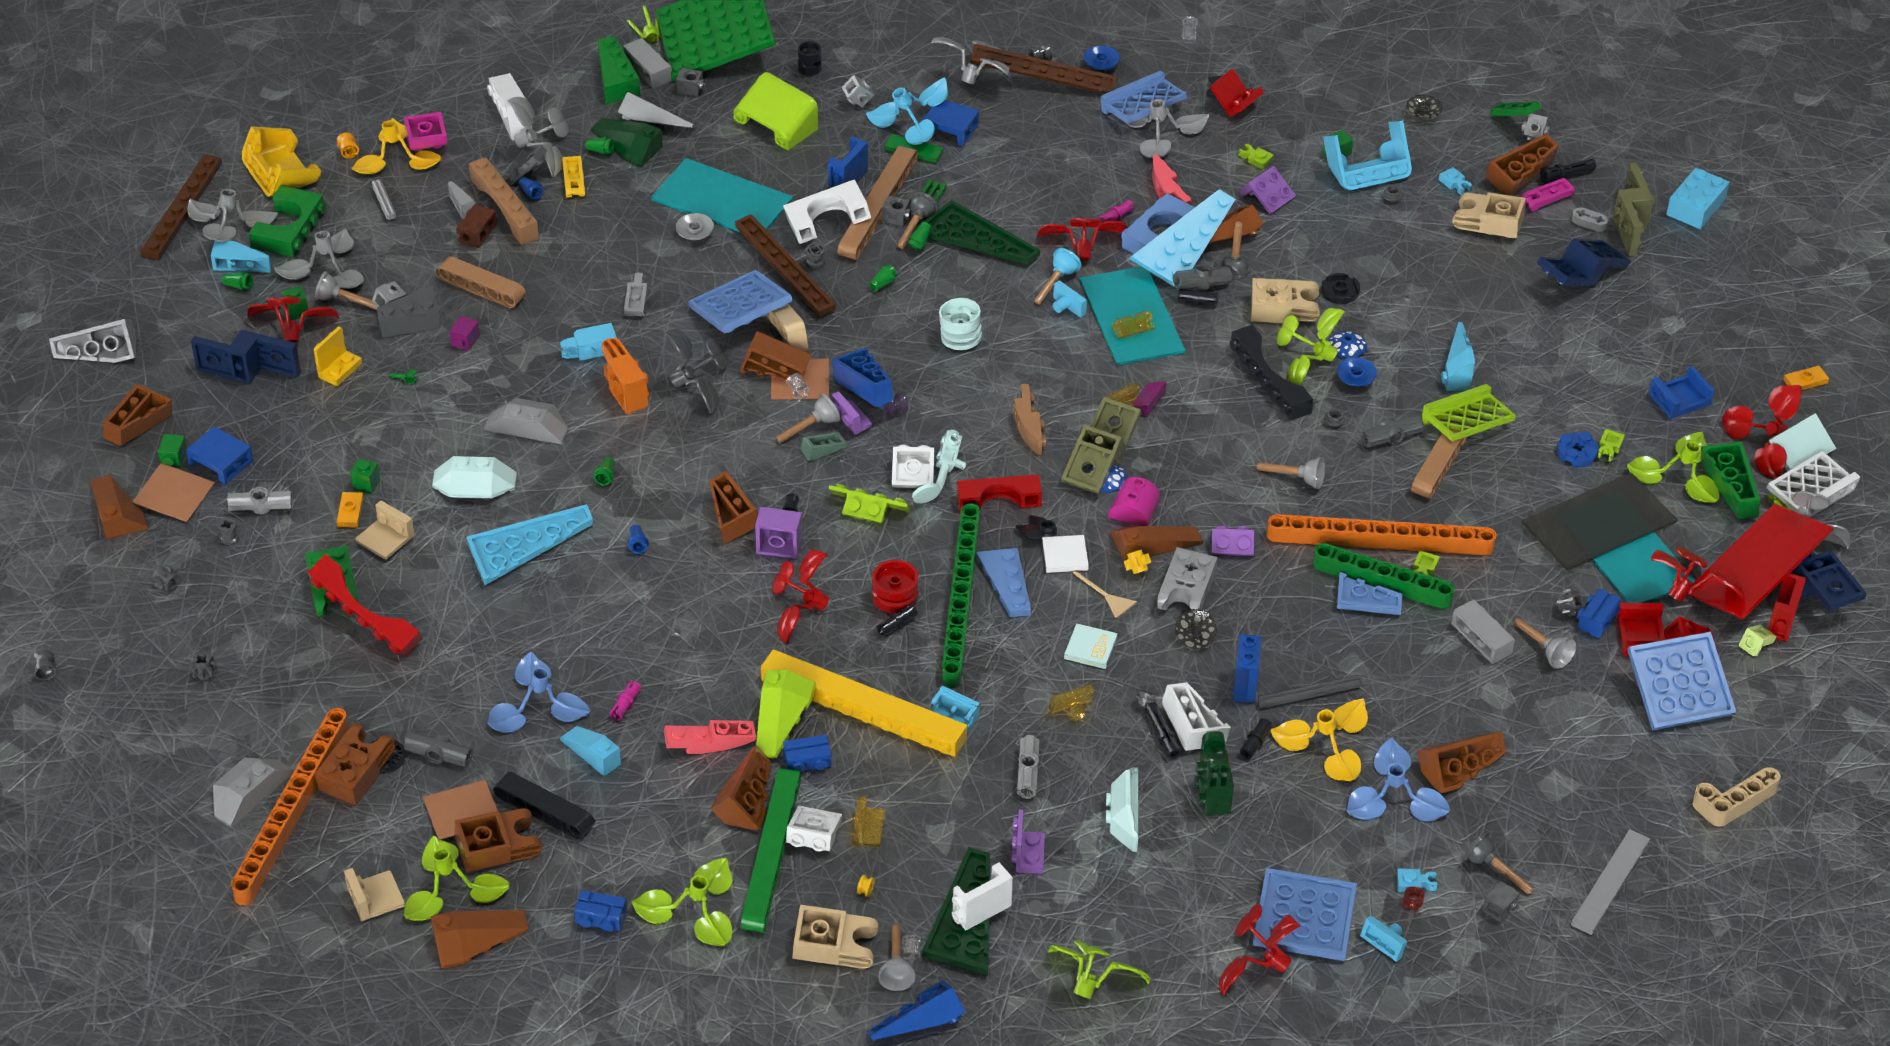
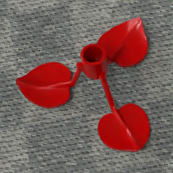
M1095 218L1070 219L1072 227H1082V239H1078V243L1075 242L1072 229L1059 224L1043 225L1039 229L1037 237L1047 234L1069 233L1073 250H1076V256L1080 261L1091 260V251H1093L1098 231L1122 233L1128 227L1120 221L1102 222V220ZM1086 227H1095L1091 243L1086 239Z
M292 296L268 298L266 300L267 304L250 305L247 308V318L259 313L275 311L281 325L283 340L293 343L300 341L299 331H302L305 317L331 316L339 319V314L335 309L318 307L307 309V311L303 312L299 325H297L296 321H290L288 304H297L301 300L299 297ZM279 305H284L286 322L284 323L279 312L281 309Z
M1779 386L1771 392L1769 407L1775 411L1774 417L1777 421H1770L1767 425L1752 423L1754 413L1748 407L1735 406L1728 409L1722 416L1721 421L1726 433L1733 439L1741 440L1750 434L1751 426L1766 429V433L1771 437L1786 431L1788 426L1783 420L1791 419L1796 414L1801 401V386ZM1768 441L1765 443V448H1759L1755 452V465L1768 478L1775 480L1782 475L1787 461L1786 450L1781 445L1771 444Z
M1677 546L1676 551L1683 557L1691 560L1687 570L1675 558L1661 550H1655L1652 554L1651 561L1663 562L1678 570L1673 586L1668 592L1669 595L1678 601L1683 602L1688 593L1692 594L1695 589L1712 577L1731 587L1740 595L1741 599L1744 598L1742 587L1733 579L1719 572H1711L1691 587L1692 582L1687 577L1694 564L1696 563L1706 568L1708 563L1685 548Z
M812 549L801 562L799 569L801 573L799 576L800 583L808 585L811 590H805L789 581L794 573V565L790 561L782 563L779 573L774 578L772 584L774 594H781L788 584L804 593L803 601L806 603L793 604L791 608H786L778 621V635L786 644H789L790 636L799 620L800 608L809 610L816 608L823 611L829 602V596L822 593L821 590H818L809 582L813 573L828 555L824 552Z
M1256 903L1249 913L1243 916L1235 929V934L1242 936L1249 929L1267 947L1263 954L1265 961L1246 955L1242 958L1236 957L1222 972L1219 981V988L1224 996L1229 986L1244 971L1247 961L1263 965L1267 969L1272 966L1279 973L1287 969L1292 959L1277 946V943L1301 926L1291 915H1285L1273 927L1270 933L1271 936L1267 941L1253 927V924L1261 917L1262 906Z

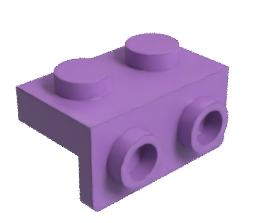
M839 391L832 394L833 403L839 412L840 418L855 435L872 426L871 421L852 400L847 401Z
M1216 526V529H1212L1211 555H1254V530H1249V527L1240 526L1237 529H1228V526Z

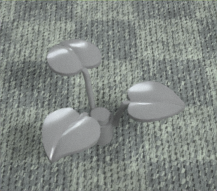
M936 37L931 41V44L938 42L961 50V70H964L961 80L966 83L975 84L976 78L985 64H991L999 68L1006 75L1009 73L1010 67L1006 64L985 58H980L982 61L980 66L968 63L965 66V47L960 43L945 37ZM972 40L973 44H979L1001 50V48L994 45H989L986 42Z
M514 97L507 100L512 106L519 122L524 126L520 130L521 132L514 136L516 145L519 148L542 145L547 150L544 156L551 176H556L563 169V156L556 146H552L550 142H534L538 134L551 128L554 129L558 137L563 138L567 136L569 126L563 114L555 107L549 109L548 119L552 125L535 132L533 129H528L534 123L532 120L534 110L529 101L523 97Z
M1155 99L1150 103L1149 115L1127 125L1139 128L1154 119L1156 121L1157 139L1144 141L1140 145V153L1147 158H1153L1155 154L1162 158L1171 150L1169 140H1160L1159 122L1163 121L1166 115H1168L1175 128H1180L1181 133L1191 135L1197 134L1205 128L1209 114L1186 115L1175 121L1169 112V108L1165 107V101Z
M233 189L221 190L217 206L189 199L187 207L189 217L198 222H208L211 218L216 219L220 215V208H222V225L212 223L203 228V235L206 238L219 242L230 241L236 236V229L234 227L225 226L227 212H232L235 207L241 220L246 221V225L249 227H253L256 222L272 224L278 216V212L250 210L242 213L239 200H236V191Z
M346 228L330 237L328 231L317 232L314 235L316 245L312 246L313 251L309 263L303 259H295L279 267H274L275 271L284 278L292 280L304 278L311 273L309 268L313 266L315 254L318 251L322 255L330 254L338 274L334 278L337 281V286H340L342 290L351 289L364 283V278L358 271L347 270L341 273L333 252L344 253L354 247V241Z
M1799 491L1793 496L1795 505L1806 507L1805 516L1807 517L1809 516L1810 508L1825 509L1829 506V499L1821 494ZM1827 524L1833 527V531L1823 541L1840 544L1848 549L1850 534L1847 529L1842 526Z

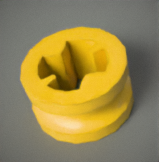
M862 875L858 883L857 894L861 895L864 893L865 897H870L874 888L875 878L871 877L868 879L866 875Z

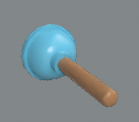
M1065 248L1055 250L1053 254L1054 273L1035 298L1034 302L1040 305L1053 288L1054 283L1060 277L1073 274L1081 268L1080 259L1070 250Z

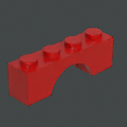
M1039 474L957 481L956 495L959 513H961L962 507L966 504H975L981 510L984 503L994 498L1013 500L1021 508L1042 506V489Z

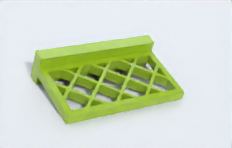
M1484 384L1425 404L1421 419L1425 425L1433 424L1453 442L1514 421L1516 415L1491 395L1492 388L1488 384ZM1481 410L1493 412V414L1484 413ZM1496 413H1499V414H1504L1505 416H1499V415H1495V414H1496ZM1466 415L1477 417L1478 419L1466 418ZM1480 418H1482V419H1487V420H1492V421H1489V422H1487V421H1481ZM1450 421L1459 422L1462 425L1450 423ZM1464 424L1475 425V427L1464 426ZM1449 429L1457 430V431H1460V432L1453 433V432H1452L1451 430H1449Z

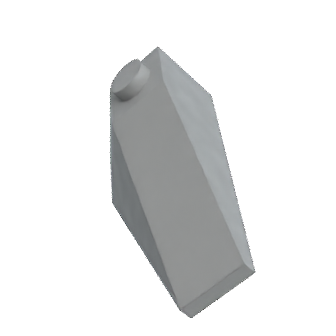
M627 92L618 113L623 114L622 118L627 121L635 120L638 122L695 129L697 126Z
M122 319L49 339L54 358L114 363L136 358L137 338L132 319Z

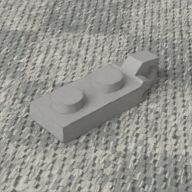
M635 273L634 282H630L627 285L624 316H644L648 285L644 283L643 273Z

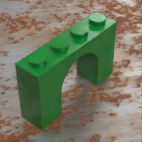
M280 185L273 196L275 212L293 215L299 219L285 226L256 222L249 232L250 245L253 249L294 257L298 250H301L302 244L309 237L312 228L317 225L321 214H324L326 203H324L323 194Z

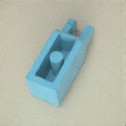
M612 323L576 330L574 337L560 342L563 349L561 351L562 358L572 359L578 357L579 361L604 356L602 353V342L609 338H617Z

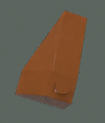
M1253 204L1241 206L1224 217L1209 242L1234 237L1235 223L1238 221L1243 224L1242 235L1249 234L1250 236L1260 231L1259 227L1264 225Z
M1128 526L1110 531L1124 561L1128 560L1127 554L1141 549L1143 554L1149 553V556L1175 551L1177 547L1184 549L1203 544V539L1196 527Z
M1498 731L1417 750L1423 775L1437 792L1444 793L1462 787L1469 778L1475 777L1481 769L1491 765L1506 753L1503 733Z
M757 745L751 749L717 795L711 807L725 824L755 831L760 828L766 816V809L763 808L764 801L768 796V793L765 792V785L769 781L771 763L770 759Z

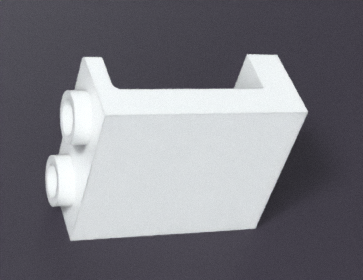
M1000 862L992 866L991 880L968 893H964L959 886L953 888L952 917L965 930L1011 906L1013 877Z

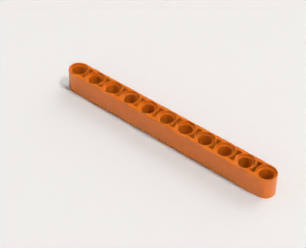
M1281 514L1269 517L1266 534L1270 541L1312 545L1325 543L1344 547L1472 555L1492 554L1497 536L1496 532L1488 527Z
M334 708L326 714L234 876L231 886L234 900L237 904L248 905L254 901L318 787L315 778L316 771L349 729L347 715L343 709Z

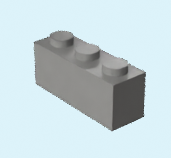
M640 38L623 45V51L634 70L652 88L671 81V65L649 43L647 44Z
M1474 599L1454 609L1451 624L1491 664L1512 654L1515 642L1513 636Z

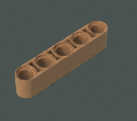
M448 257L436 269V274L442 281L509 308H514L526 295V290L521 284L455 257Z
M1449 429V430H1451L1453 433L1460 432V431H1457V430ZM1443 433L1440 435L1413 481L1412 493L1428 499L1433 497L1464 445L1466 437L1452 442Z

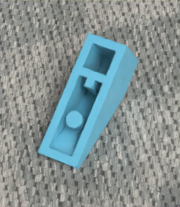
M235 241L214 242L211 252L213 270L271 273L269 255Z
M576 726L560 737V740L604 777L621 765L620 748L605 735Z

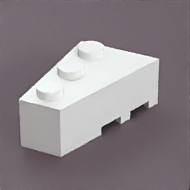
M1187 682L1167 685L1162 705L1184 750L1201 749L1203 735L1213 731L1222 732L1226 744L1231 727L1227 723L1223 724L1217 718L1218 714L1215 710H1210L1204 704V699Z

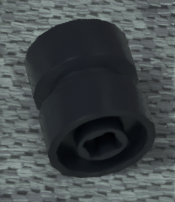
M806 41L798 46V70L801 74L813 76L822 70L821 46L817 42Z

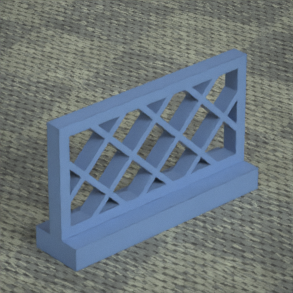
M1158 71L1102 95L1101 109L1104 114L1112 113L1128 124L1149 115L1150 103L1153 100L1162 99L1165 101V107H1168L1186 99L1187 93L1167 81L1165 73Z

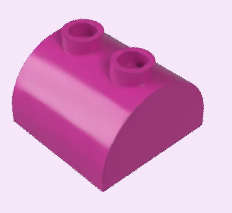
M441 112L404 117L410 151H422L424 148L430 147L438 149L443 145H447V135Z
M1127 478L1121 484L1108 513V518L1137 526H1149L1160 502L1159 490L1153 483L1144 478Z

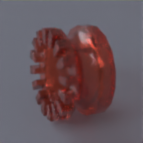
M1408 887L1404 892V905L1407 908L1409 907V909L1413 908V910L1421 908L1425 894L1419 887ZM1415 895V897L1417 896L1418 900H1412L1410 899V896Z

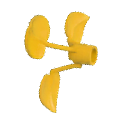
M392 118L382 123V130L378 136L382 142L381 155L379 157L377 155L363 156L351 168L353 171L361 174H373L381 171L386 166V162L382 160L384 159L386 143H395L400 140L411 158L409 164L414 169L430 168L442 158L437 153L425 150L413 155L403 140L407 137L405 125Z
M1362 698L1348 702L1338 707L1334 712L1327 709L1320 711L1317 714V722L1313 723L1314 727L1311 732L1310 726L1305 721L1296 719L1272 728L1271 734L1281 747L1289 751H1300L1309 746V738L1314 736L1317 729L1324 735H1330L1335 755L1328 757L1325 761L1324 768L1326 774L1335 780H1355L1361 772V760L1352 750L1348 749L1341 753L1338 752L1334 731L1336 728L1338 730L1343 728L1348 733H1355L1364 729L1368 722L1365 701Z

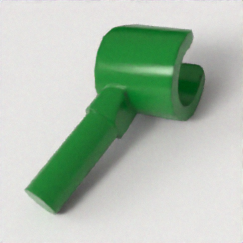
M412 368L406 374L389 373L390 378L404 379L407 384H413L418 379L417 376H414L417 371Z

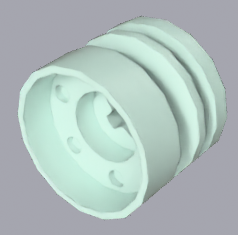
M955 298L945 302L940 307L941 340L946 347L953 350H967L975 347L981 341V310L975 301L968 298Z

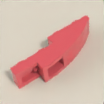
M1157 154L1153 155L1152 180L1158 197L1161 199L1167 193L1192 205L1190 196L1176 184L1178 180L1176 172L1172 171Z
M710 720L709 726L665 725L664 728L666 748H686L687 754L724 751L756 740L753 721Z

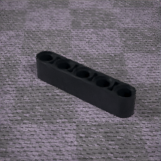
M507 772L493 787L495 795L502 801L518 809L525 808L530 810L533 817L575 839H581L595 824L594 817L588 811L513 772Z

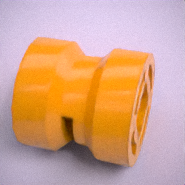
M342 133L337 137V146L344 158L351 159L358 155L359 147L353 134Z

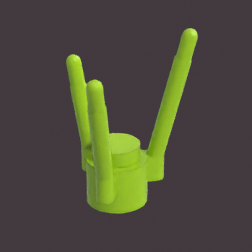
M643 6L648 24L644 27L643 33L631 20H627V22L644 41L646 40L647 43H655L661 38L657 17L655 18V26H653L647 7Z

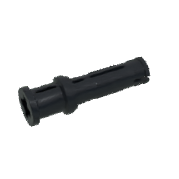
M1589 159L1564 166L1556 164L1551 168L1543 167L1540 169V178L1544 184H1548L1550 181L1559 180L1566 176L1594 171L1596 169V162L1594 159Z

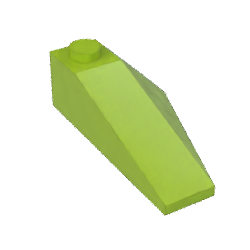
M767 670L762 686L756 745L768 758L778 757L783 749V741L789 739V732L794 724L797 725L801 720L799 716L804 708L809 707L816 686L814 681L789 670Z

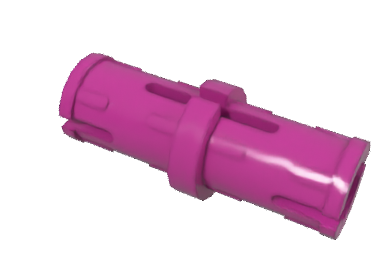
M1126 200L1119 206L1111 207L1110 211L1100 215L1098 219H1103L1102 222L1119 221L1124 215L1134 211L1135 207L1132 206L1134 204L1132 201Z
M629 681L623 693L618 695L616 704L609 712L612 719L616 720L617 718V721H621L628 708L633 706V701L641 690V685L638 682Z

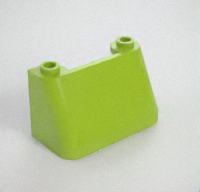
M768 72L763 73L757 78L733 111L734 120L738 123L746 124L750 117L774 131L776 144L788 151L818 130V106L816 101L811 96Z

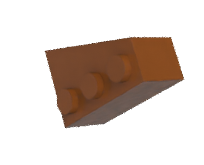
M756 331L739 372L746 373V371L757 372V376L767 374L775 376V379L800 383L812 355Z

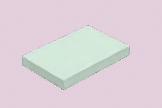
M1816 413L1769 440L1771 444H1779L1786 450L1787 461L1785 469L1787 472L1821 451L1828 454L1836 449Z

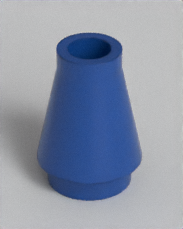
M522 177L519 180V186L529 199L537 200L541 198L543 187L539 182L530 180L527 177Z
M633 525L629 529L628 547L633 553L641 554L647 550L649 541L643 533L641 526Z

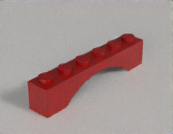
M324 554L308 571L311 578L310 583L316 589L322 588L325 590V595L334 603L338 601L342 605L341 609L349 616L351 614L355 615L358 618L356 621L365 629L369 627L376 639L380 642L386 641L389 644L388 648L394 654L398 655L400 653L406 657L423 639L420 632L405 619L383 617L361 606L348 591L345 574L341 566L328 555Z

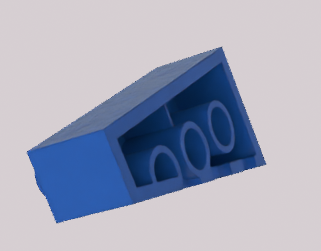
M866 347L832 359L834 381L875 407H883L887 403L894 401L891 378L884 369H880V364L874 361L873 355L868 353Z

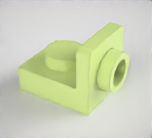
M1762 625L1749 627L1746 629L1739 647L1755 657L1758 656L1762 646L1774 643L1777 636Z

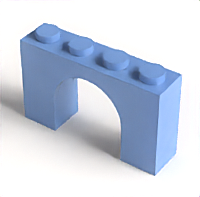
M1166 193L1150 209L1148 208L1139 219L1137 218L1128 229L1126 228L1122 232V248L1135 254L1159 236L1153 233L1151 229L1157 226H1172L1195 207Z

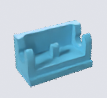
M941 686L939 692L931 701V704L934 706L930 711L966 724L967 732L979 718V702L947 687Z

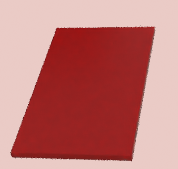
M1774 503L1691 585L1693 587L1711 572H1719L1733 579L1742 587L1744 598L1741 599L1740 595L1731 587L1713 577L1695 589L1692 594L1688 593L1687 596L1743 620L1833 531V527Z

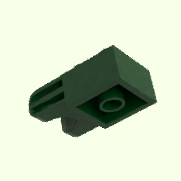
M1219 731L1208 732L1202 737L1200 761H1196V773L1198 776L1194 777L1195 789L1200 791L1198 793V805L1203 807L1204 815L1231 813L1234 783L1228 753L1225 750L1224 734Z

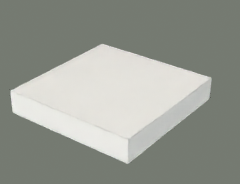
M1084 535L1042 538L1046 573L1088 571L1089 565Z

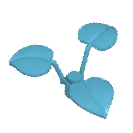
M945 77L925 89L920 94L919 99L913 96L911 92L907 93L905 88H897L892 94L893 102L885 103L875 110L867 112L866 115L873 125L885 128L896 121V115L900 113L899 108L907 110L915 126L907 130L905 138L909 144H922L933 136L935 126L928 119L918 123L910 110L912 99L923 106L928 104L930 107L941 104L948 96L947 81Z

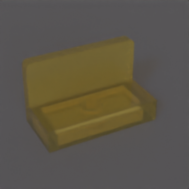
M858 796L853 843L855 846L880 847L885 810L867 808V797Z

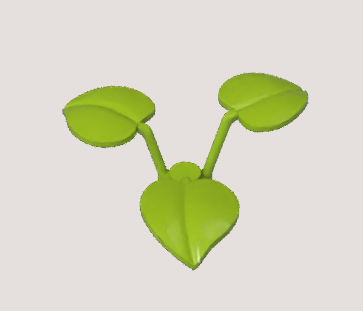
M1328 308L1323 312L1317 323V329L1319 330L1317 336L1322 341L1316 343L1295 333L1299 325V320L1296 316L1289 315L1284 319L1282 327L1277 334V344L1282 347L1286 346L1293 335L1314 346L1313 352H1315V355H1301L1300 359L1296 358L1293 360L1287 372L1288 381L1301 386L1308 372L1310 359H1318L1320 361L1325 359L1329 362L1334 360L1337 355V348L1332 346L1331 342L1327 341L1326 338L1344 314V310Z
M1703 432L1689 434L1679 439L1675 445L1677 455L1661 469L1659 463L1648 456L1635 458L1627 464V468L1634 478L1642 483L1653 485L1661 482V473L1665 472L1675 461L1681 458L1684 464L1692 463V479L1688 480L1685 485L1688 495L1701 502L1715 503L1719 500V491L1714 481L1706 475L1696 477L1695 474L1696 464L1701 460V446H1707Z
M432 836L423 852L422 865L426 870L434 871V892L431 894L428 891H419L412 894L405 903L404 917L413 921H423L431 919L433 915H437L444 905L443 900L436 897L439 888V875H449L453 869H455L469 888H473L470 892L471 898L479 903H489L498 899L509 889L510 883L506 879L494 874L479 875L475 878L474 884L471 883L456 863L459 858L458 848L451 843L438 840L436 836Z
M728 859L713 860L701 866L695 872L694 877H692L689 888H685L683 894L674 904H672V898L667 892L655 889L647 891L637 899L632 900L633 908L644 920L653 924H662L672 918L671 909H675L689 895L692 900L702 902L704 918L698 919L695 923L694 932L696 937L701 942L709 945H728L732 938V925L729 918L720 911H715L708 915L706 906L707 891L713 895H721L731 888L732 875Z
M1074 940L1073 943L1080 948L1084 955L1060 945H1051L1048 953L1061 951L1070 954L1079 962L1077 983L1073 993L1091 999L1095 987H1100L1101 982L1112 969L1133 971L1142 976L1148 984L1150 983V977L1144 971L1118 962H1112L1101 977L1095 981L1096 976L1089 974L1095 953L1110 957V954L1101 948L1090 946L1082 941ZM1084 959L1088 961L1085 972L1083 971Z

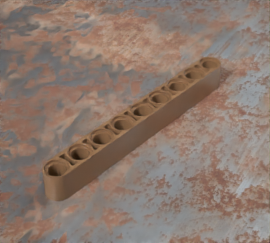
M903 146L897 147L866 198L871 218L854 225L853 223L850 224L839 243V256L854 260L859 259L882 220V206L888 195L896 197L916 164L917 150Z

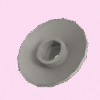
M700 213L684 215L676 223L677 233L689 240L706 238L714 230L712 219Z

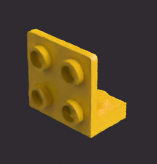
M339 326L314 348L318 378L336 387L363 364L361 357L346 350L343 328Z

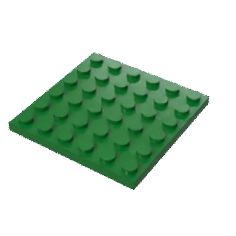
M680 0L655 10L667 61L672 67L671 78L673 82H676L681 68L704 72L776 45L764 0Z

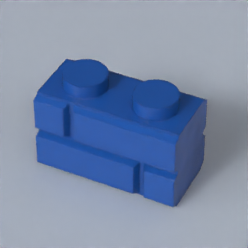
M1598 589L1595 595L1591 594L1586 602V608L1581 607L1577 614V619L1579 620L1578 629L1601 638L1617 615L1619 603L1622 601L1621 598L1614 594L1610 595L1609 592Z
M827 735L783 741V756L787 769L799 770L803 773L806 770H823L832 766L831 750Z
M581 890L574 910L575 923L586 928L591 926L600 927L608 932L613 930L621 931L628 910L627 898Z

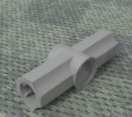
M256 487L251 492L228 493L227 498L229 511L253 510L254 513L263 515L271 509L293 508L292 491L268 492L264 487Z
M1026 735L1020 739L1017 795L1024 799H1031L1037 793L1040 740L1034 735Z

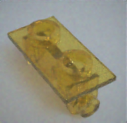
M1148 311L1135 314L1134 319L1131 316L1118 318L1111 325L1119 339L1155 329L1150 321L1153 319V315Z

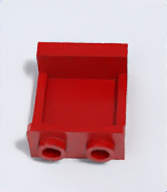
M1789 574L1782 581L1768 630L1777 636L1776 639L1788 641L1806 581L1804 577Z
M1619 603L1616 618L1623 655H1629L1627 649L1631 646L1668 640L1664 636L1661 619L1663 613L1662 603Z

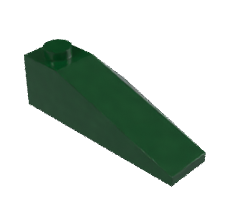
M602 118L591 128V131L599 138L609 137L613 139L614 151L622 154V158L625 161L642 167L663 147L662 130L647 123Z

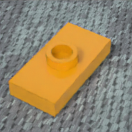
M1815 366L1785 374L1783 380L1787 385H1800L1801 390L1828 384L1829 377L1820 366Z
M342 492L336 522L337 527L358 528L364 499L363 493Z

